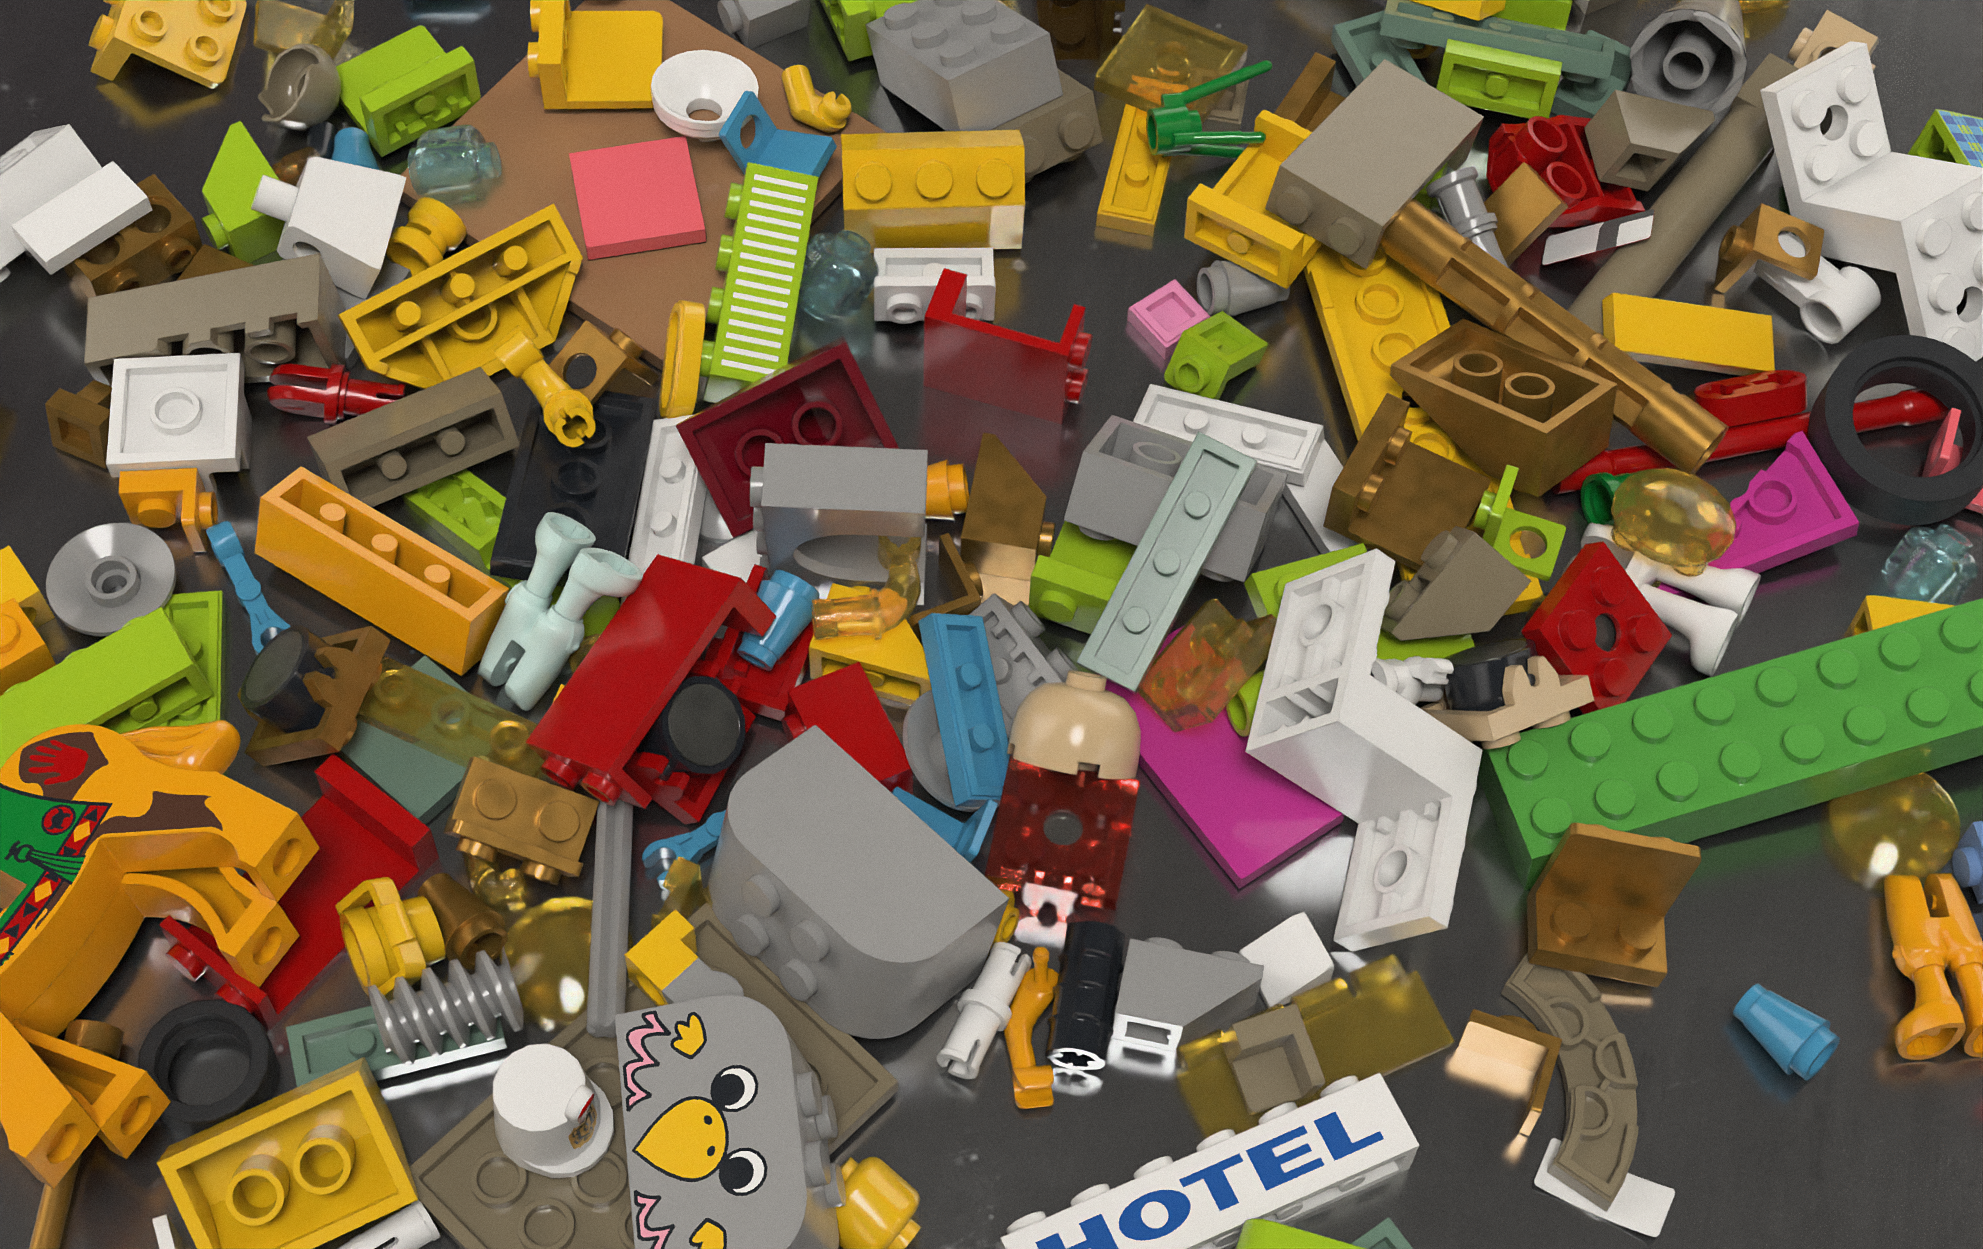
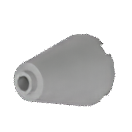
M1682 0L1649 21L1637 35L1630 52L1633 74L1631 80L1637 94L1713 111L1714 115L1730 106L1741 90L1747 72L1742 10L1738 0Z

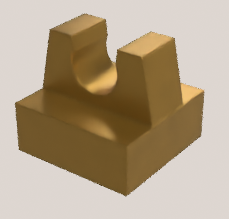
M94 379L76 395L61 388L54 393L45 403L53 447L105 469L107 468L110 409L108 407L111 404V386Z

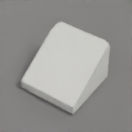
M1305 912L1288 918L1239 951V954L1246 957L1250 963L1264 965L1259 992L1269 1011L1328 986L1334 971V964Z

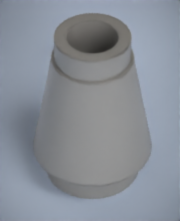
M1215 260L1211 267L1201 268L1197 277L1199 305L1209 315H1215L1224 311L1233 317L1274 304L1277 301H1285L1290 293V286L1288 289H1285L1231 261Z

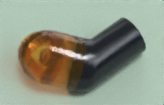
M325 121L308 129L306 147L285 155L281 161L276 162L271 167L278 179L296 186L308 158L321 157L331 160L334 151V137L338 133L337 128Z

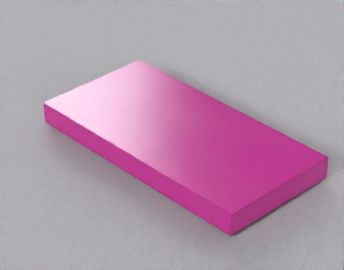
M1187 623L1167 636L1136 695L1106 680L1105 689L1124 697L1136 713L1141 730L1138 764L1235 885L1241 889L1342 823L1345 815L1245 752L1249 736L1242 737L1235 731L1229 720L1225 704V695L1228 687L1238 682L1190 624Z

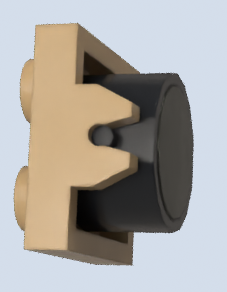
M1523 638L1492 642L1468 648L1445 657L1444 659L1449 660L1453 664L1454 671L1446 676L1449 682L1444 685L1443 695L1440 700L1420 707V709L1468 741H1480L1483 749H1494L1521 740L1519 731L1530 726L1536 729L1548 728L1569 721L1571 719L1570 710L1594 701L1588 675H1558L1544 656H1538L1533 639Z

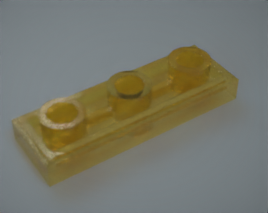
M383 656L380 662L382 664L380 678L372 689L366 693L355 717L357 720L467 768L470 757L475 756L525 775L537 777L544 760L525 743L538 725L537 723ZM454 718L461 719L460 721L453 724L446 723L447 721Z

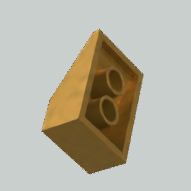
M1466 319L1458 321L1391 364L1390 376L1486 474L1502 480L1507 464L1519 468L1513 488L1519 492L1529 493L1536 497L1541 496L1609 446L1617 383Z

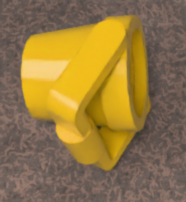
M389 877L363 881L335 905L340 916L342 936L352 968L362 989L368 996L367 987L376 985L388 1001L393 1000L395 978L403 976L409 985L412 986L421 978L423 969L445 958L442 933L428 900L423 895L401 900L393 880ZM373 900L375 905L374 907L365 909L363 908L367 903Z

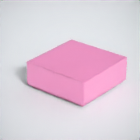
M1174 279L1129 307L1127 320L1165 360L1173 355L1184 330L1211 316Z

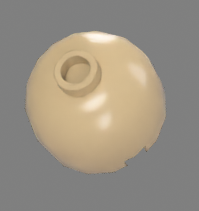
M1069 670L1066 682L1044 683L1030 691L1018 706L1011 726L1007 754H1013L1014 759L1027 764L1077 775L1078 770L1095 771L1097 766L1100 765L1098 778L1128 780L1136 777L1140 755L1141 730L1136 713L1125 698L1105 689L1106 677L1088 672Z

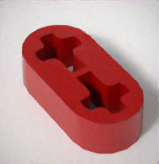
M1772 370L1701 384L1695 388L1694 402L1729 427L1794 415L1807 409V376L1799 371Z

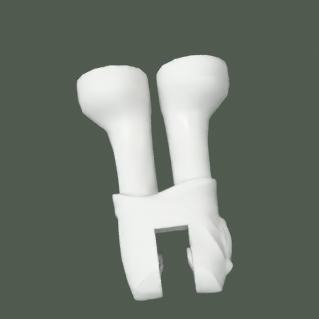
M1589 523L1580 541L1581 548L1585 544L1604 541L1663 623L1682 633L1689 640L1691 665L1697 671L1712 677L1725 654L1734 629L1738 628L1751 604L1761 575L1743 568L1719 569L1671 556V551L1668 548L1643 541L1625 529L1608 524ZM1573 556V557L1570 559V561L1567 563L1566 567L1564 568V570H1563V572H1562V575L1564 574V572L1566 571V569L1569 567V565L1572 563V561L1575 559L1576 556ZM1657 580L1701 598L1709 605L1675 595L1651 585Z

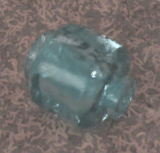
M459 125L425 131L418 139L416 148H411L408 154L409 175L415 192L418 195L434 198L446 206L485 200L491 192L493 178L501 176V158L494 142L486 143L479 129L472 125Z
M845 229L840 230L839 233L823 232L814 235L806 248L797 302L801 309L814 318L825 322H834L837 319H847L855 316L873 289L874 278L879 276L880 273L877 261L870 253L871 246L869 242L861 235Z
M1940 524L1936 530L1928 527L1911 528L1880 570L1882 580L1886 585L1883 591L1884 596L1956 606L1975 581L1979 572L1975 560L1968 553L1973 546L1971 541L1956 529L1945 524Z

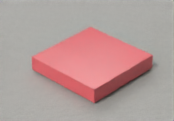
M686 136L569 153L588 260L706 242L705 226Z

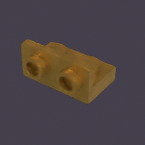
M473 756L469 759L443 833L459 838L456 850L461 853L494 863L499 852L522 860L520 873L558 885L561 874L567 877H579L583 863L578 861L599 801Z

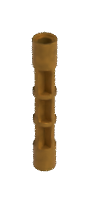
M1412 199L1385 229L1378 246L1380 250L1432 288L1440 291L1494 332L1617 383L1613 419L1687 475L1693 476L1702 467L1726 435L1729 426L1685 394L1676 392L1671 384L1666 383L1609 342V339L1594 331L1543 294L1532 283L1525 281L1474 244L1471 239L1460 235L1456 228L1416 199Z

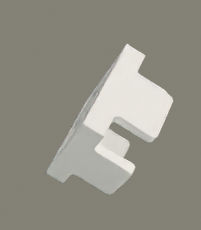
M225 353L114 359L106 460L111 477H120V471L197 468L206 492L214 491L216 495L217 485L212 473L250 469L252 417L244 396L245 366L241 354Z

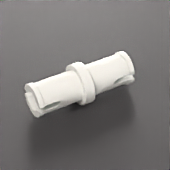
M996 942L992 945L990 955L973 989L965 990L958 1001L957 1008L960 1015L945 1045L939 1051L936 1060L943 1068L947 1067L950 1059H953L954 1061L947 1072L959 1078L974 1079L977 1077L979 1067L996 1032L1006 1029L1012 1016L1009 1006L1026 972L1029 971L1032 965V960L1027 954L1021 955L1018 963L1015 962L1021 949L1012 944Z

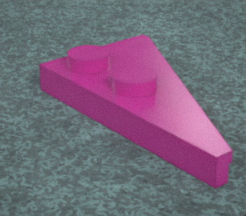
M1803 431L1792 435L1787 441L1785 451L1766 471L1761 469L1749 482L1746 493L1738 498H1734L1704 530L1702 540L1684 560L1719 569L1743 568L1758 574L1856 536L1860 522ZM1661 583L1657 587L1687 599L1696 597L1665 583Z

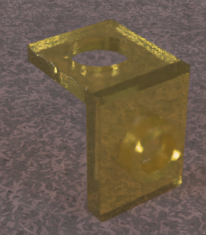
M258 0L255 9L253 45L256 48L279 54L296 44H314L323 48L334 60L353 30L354 0H335L326 15L277 0Z

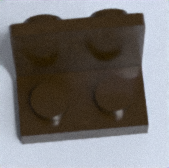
M1035 0L1036 22L1039 27L1050 33L1057 69L1067 75L1109 74L1111 50H1121L1122 45L1120 15H1115V13L1125 12L1126 0Z

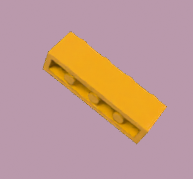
M302 466L260 497L255 554L460 676L465 674L483 657L489 639L506 605L505 599L509 592L508 587Z

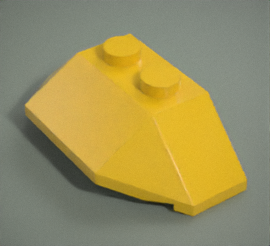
M553 203L337 316L366 369L370 372L422 390L478 367H481L489 377L506 368L495 355L492 346L516 326H519L539 350L555 342L583 256Z

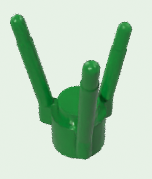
M1264 60L1180 93L1161 94V108L1149 109L1146 117L1147 140L1152 155H1162V157L1187 155L1237 159L1246 148L1228 145L1263 143L1266 140V135L1263 132H1202L1199 112L1197 110H1188L1185 105L1270 71L1272 69L1271 61Z

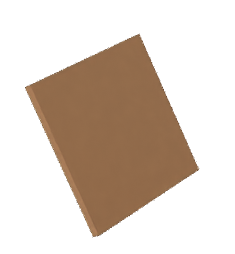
M584 0L574 10L657 11L663 17L662 63L677 54L695 50L718 51L731 55L746 64L756 76L759 86L758 100L777 129L832 137L837 148L818 178L811 223L843 191L841 134L887 133L853 111L847 118L845 127L830 133L795 120L791 115L781 78L784 69L670 0ZM527 54L446 131L454 145L450 154L444 157L447 147L440 146L438 140H436V147L435 143H433L401 174V176L407 178L400 201L411 208L419 198L423 197L434 198L444 203L461 218L466 226L467 235L463 242L469 246L554 203L583 256L578 274L575 276L566 309L583 320L589 321L609 335L616 327L619 328L645 350L640 357L662 370L667 327L674 304L679 300L702 303L705 308L706 320L712 286L723 288L726 272L715 270L721 234L732 236L735 220L724 218L731 182L742 184L744 174L721 139L711 142H700L699 139L686 136L705 226L706 242L588 260L569 153L681 137L684 135L674 131L662 122L654 108L544 109L540 79L529 77ZM814 88L817 95L824 97L825 94ZM706 109L695 110L688 115L693 120L713 121L720 118L717 113ZM753 118L740 130L741 143L745 149L751 145L755 137V122ZM456 127H458V128H459L458 130L460 131V132H451L450 129H455ZM463 140L464 145L471 152L470 156H468V153L464 149V147H460L459 152V147L457 144L458 141ZM705 322L704 335L714 324Z

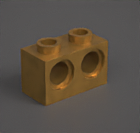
M155 174L136 184L149 198L152 211L64 266L66 273L88 298L156 285L169 276L184 271L203 246L194 218Z

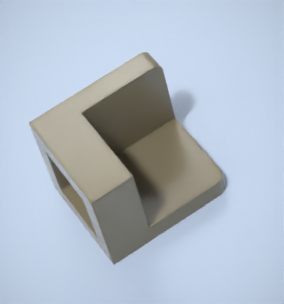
M1297 1004L1234 1023L1220 1039L1246 1111L1250 1115L1271 1110L1288 1102L1311 1097L1325 1084L1324 1075Z

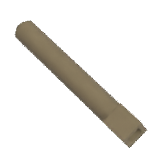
M1772 53L1766 56L1743 84L1741 90L1734 98L1729 112L1649 208V210H1654L1651 237L1646 240L1618 246L1568 307L1567 311L1604 336L1602 299L1613 292L1654 298L1766 157L1772 159L1776 154L1760 90L1797 71L1799 68Z

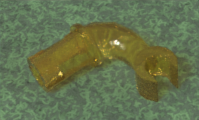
M878 535L877 557L880 564L888 570V579L885 586L880 590L870 588L868 595L811 600L815 640L871 634L874 640H881L882 634L896 628L914 610L921 593V581L917 563L920 560L922 537H908V542L901 544V547L898 548L887 536Z

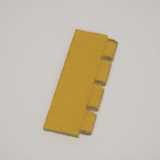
M1390 954L1350 972L1351 983L1358 995L1353 998L1341 977L1291 997V1005L1297 1004L1325 1078V1084L1313 1096L1295 1101L1298 1108L1320 1099V1093L1339 1079L1355 1075L1361 1081L1378 1073L1383 1077L1454 1044L1455 1041L1418 972L1414 971L1406 975L1395 954ZM1281 1003L1275 1004L1234 1023L1283 1008L1284 1006ZM1221 1029L1176 1048V1053L1184 1073L1177 1075L1175 1080L1205 1139L1226 1129H1233L1236 1135L1260 1125L1259 1119L1268 1112L1250 1115L1246 1111L1220 1040L1224 1035Z

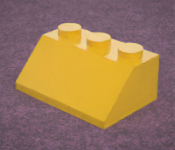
M1020 130L841 134L845 254L874 253V248L1022 249L1025 212V148Z
M365 1057L168 1146L157 1162L197 1249H313L419 1199L394 1119Z

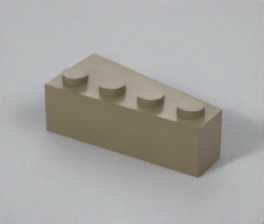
M320 253L88 298L84 364L95 380L111 387L114 359L240 353L245 366L244 383L270 382L269 377L272 371L282 364H300L329 369L332 363L346 366V331L337 316L346 311V308Z

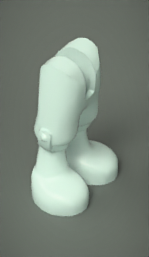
M555 512L546 513L537 526L535 534L537 553L528 580L519 582L508 592L505 599L506 605L489 639L477 673L492 686L497 687L507 682L505 686L506 697L525 711L532 709L559 676L570 655L580 648L584 637L582 617L590 606L603 595L612 597L629 596L635 592L643 579V573L626 558L608 550L591 548L596 538L588 528L570 517ZM571 566L566 585L557 603L550 608L551 594L562 575Z

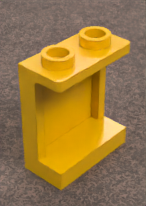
M1262 110L1255 118L1254 132H1263L1266 135V140L1259 144H1249L1213 189L1201 183L1196 187L1187 199L1184 238L1288 289L1323 243L1268 211L1265 207L1279 166L1312 132L1300 127L1291 120L1284 119L1267 110Z

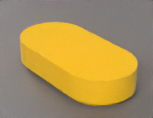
M679 300L672 308L667 327L659 396V412L663 419L693 414L698 392L705 330V308L702 303Z

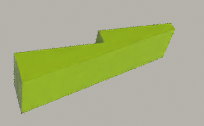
M463 469L401 495L404 503L480 571L508 587L509 592L519 582L524 581L490 575V560L506 497L470 471ZM555 587L551 594L550 608L557 603L564 587ZM601 596L582 617L584 637L580 648L574 653L578 658L593 647L619 610L620 603L618 597Z

